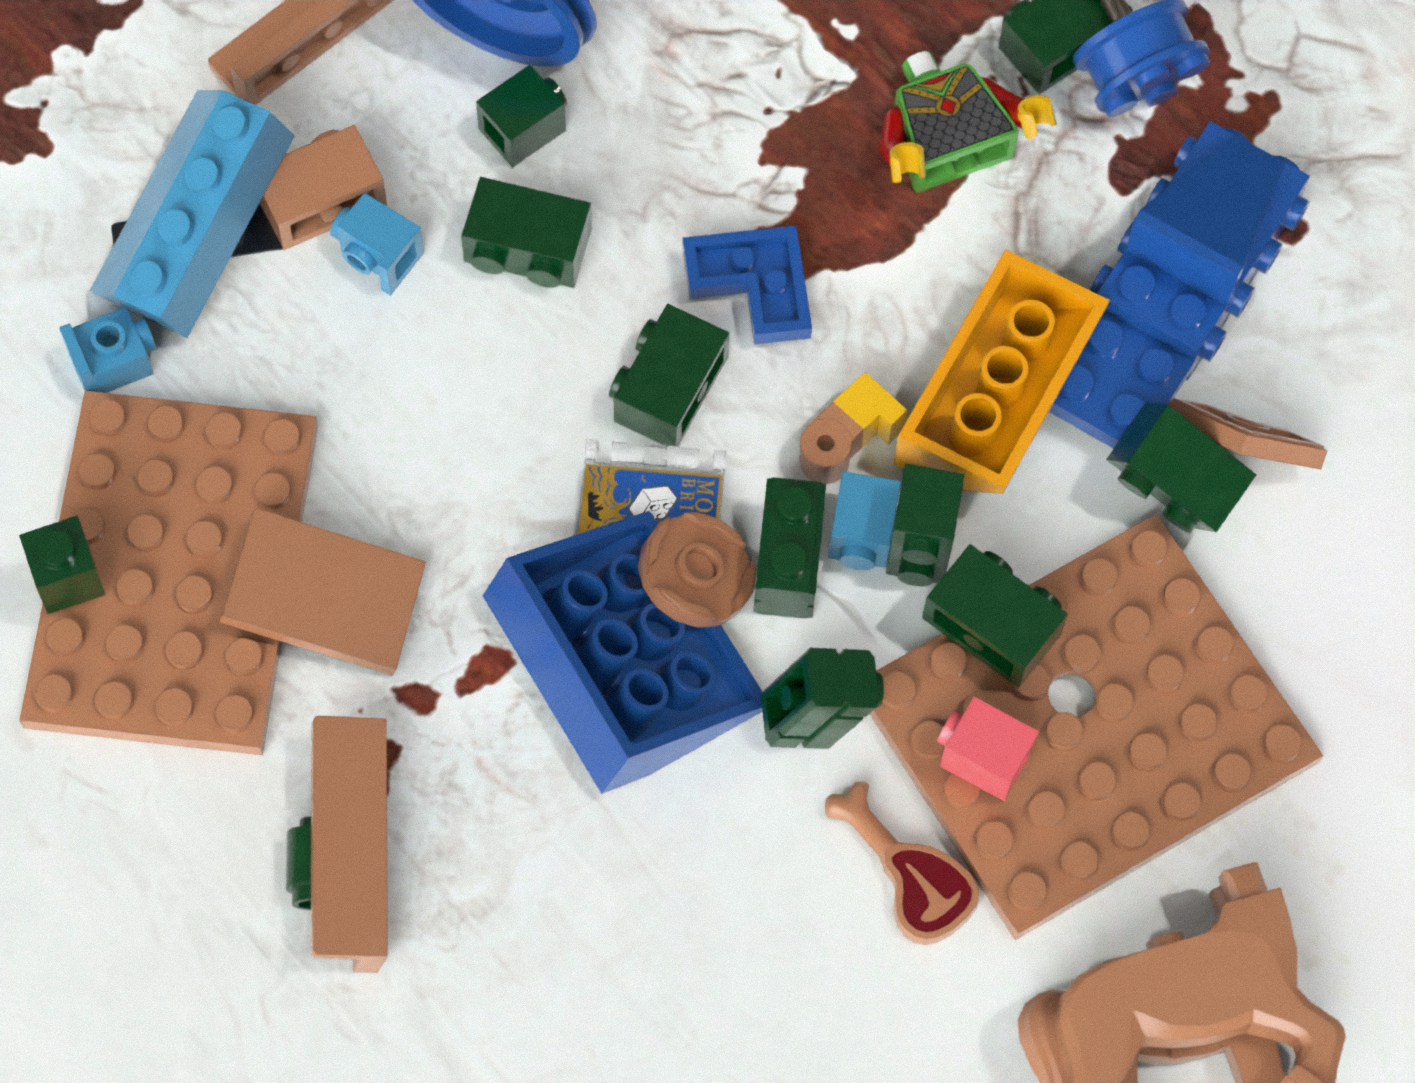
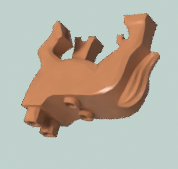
M1257 862L1222 871L1219 876L1221 885L1212 889L1209 894L1216 917L1205 934L1184 939L1182 932H1172L1158 936L1146 943L1147 950L1107 961L1080 974L1067 990L1053 989L1039 993L1025 1003L1018 1018L1019 1041L1039 1083H1138L1137 1062L1151 1065H1176L1201 1060L1223 1052L1236 1083H1336L1338 1065L1346 1038L1345 1030L1336 1018L1309 1001L1297 986V948L1281 887L1267 890ZM1277 1041L1292 1047L1296 1056L1292 1069L1287 1075H1285Z

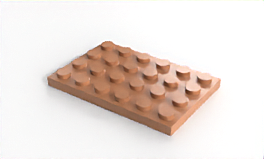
M84 391L59 521L78 515L106 595L51 614L47 613L42 604L19 720L23 728L263 755L282 642L226 625L219 621L254 508L256 507L300 522L303 520L318 431L317 416Z

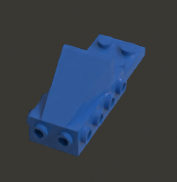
M1209 121L1198 139L1190 135L1183 143L1173 163L1179 169L1170 182L1164 178L1159 180L1146 205L1140 209L1134 221L1126 230L1117 248V251L1122 253V256L1115 267L1112 268L1105 264L1096 276L1090 291L1109 299V305L1049 411L1113 449L1146 402L1168 405L1169 399L1172 400L1185 380H1189L1201 359L1203 358L1211 362L1227 334L1225 330L1221 329L1230 314L1237 318L1241 315L1255 290V287L1249 285L1257 271L1264 274L1269 271L1283 246L1282 243L1277 241L1285 227L1292 231L1295 230L1310 203L1309 200L1302 197L1310 175L1300 171L1298 166L1288 158L1277 155L1273 156L1251 144L1242 133L1230 128L1224 129Z

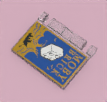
M586 439L577 534L647 511L651 512L658 524L669 517L670 519L681 517L684 513L691 512L703 513L721 520L726 450L715 449L712 459V471L698 470L700 448L612 441L611 463L597 462L599 453L598 440Z

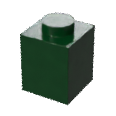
M528 65L476 101L478 129L513 168L566 131V97L553 79L547 77L544 80L531 65Z
M78 515L19 535L36 589L48 614L106 595Z

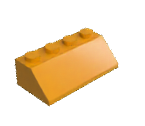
M1005 249L899 433L893 464L904 469L905 464L962 473L965 474L962 491L1003 494L1106 311L1110 300Z

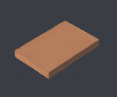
M255 507L251 514L219 622L393 676L398 666L426 561Z

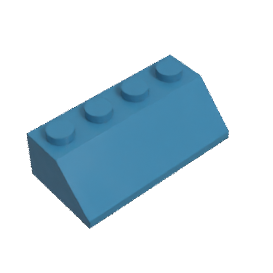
M197 90L92 285L90 292L122 308L127 307L128 311L188 338L295 135L266 109L223 90Z

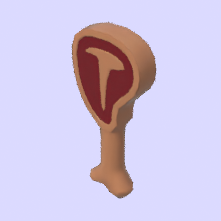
M855 782L846 794L829 795L825 801L826 816L831 819L846 821L853 826L879 856L884 873L889 877L895 888L894 917L897 927L906 938L913 943L922 945L938 943L952 936L971 918L978 907L979 889L973 876L954 858L938 849L922 844L898 842L871 812L867 801L869 789L867 782Z

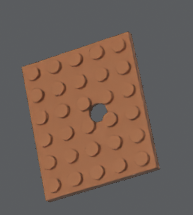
M1157 514L1028 585L1031 588L1039 586L1052 593L1059 600L1062 610L1068 613L1061 636L1020 688H1017L943 633L876 670L883 678L884 695L881 705L871 712L870 716L1015 940L1317 765L1323 757L1315 742ZM1071 675L1080 677L1088 682L1095 695V703L1092 709L1078 717L1068 712L1059 713L1050 703L1048 691L1056 679ZM973 697L986 702L1039 731L1033 752L1005 801L940 767L945 746L937 742L938 737L953 710L955 709L964 714Z

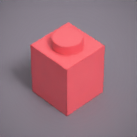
M973 697L964 714L955 709L953 710L938 737L937 742L945 746L940 767L1005 801L1033 752L1039 731L986 702Z

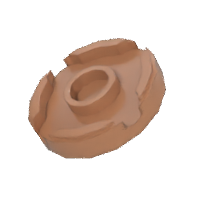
M699 512L684 513L681 517H673L672 519L669 517L659 522L642 545L638 563L643 589L654 605L674 621L696 628L719 626L736 617L754 592L757 571L754 560L749 561L748 555L744 550L746 543L739 533L722 520Z

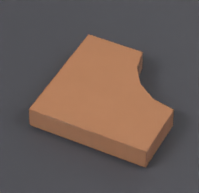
M1178 398L1169 399L1168 405L1217 444L1231 451L1250 457L1322 469L1328 450L1324 449L1325 446L1292 431L1256 422L1212 405Z

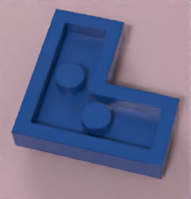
M796 226L683 237L682 249L689 299L746 293L754 345L811 338L812 324Z

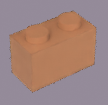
M354 124L340 131L329 130L323 132L312 143L289 153L286 152L260 201V205L283 250H286L330 231L340 211L347 206L352 208L363 193H366L387 206L384 179Z

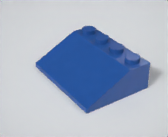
M650 511L508 557L483 594V598L601 794L655 773L762 712L761 695L763 691L723 627L719 625L696 628L674 621L654 605L643 589L638 570L642 545L658 525Z

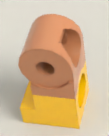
M864 372L803 431L799 455L802 472L814 482H821L823 484L835 483L841 479L842 471H848L850 459L876 435L888 445L898 437L906 423L907 409L871 376Z

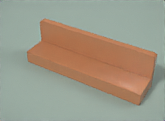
M285 0L210 56L208 59L210 69L239 98L257 105L394 0Z
M316 716L311 724V955L314 958L353 959L354 973H378L388 958L386 719Z

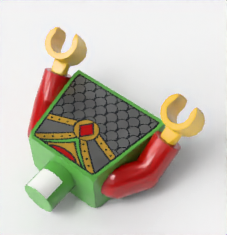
M923 51L912 55L902 64V70L909 83L902 85L896 90L894 107L884 116L879 153L891 168L892 182H901V174L908 172L915 193H919L1013 159L1019 134L1017 127L1023 129L1024 136L1027 139H1032L1038 134L1036 125L1044 123L1053 127L1057 125L1052 101L1049 97L1045 95H1034L1025 99L1019 97L989 78L980 77L973 66L969 64H961L940 71L932 53Z

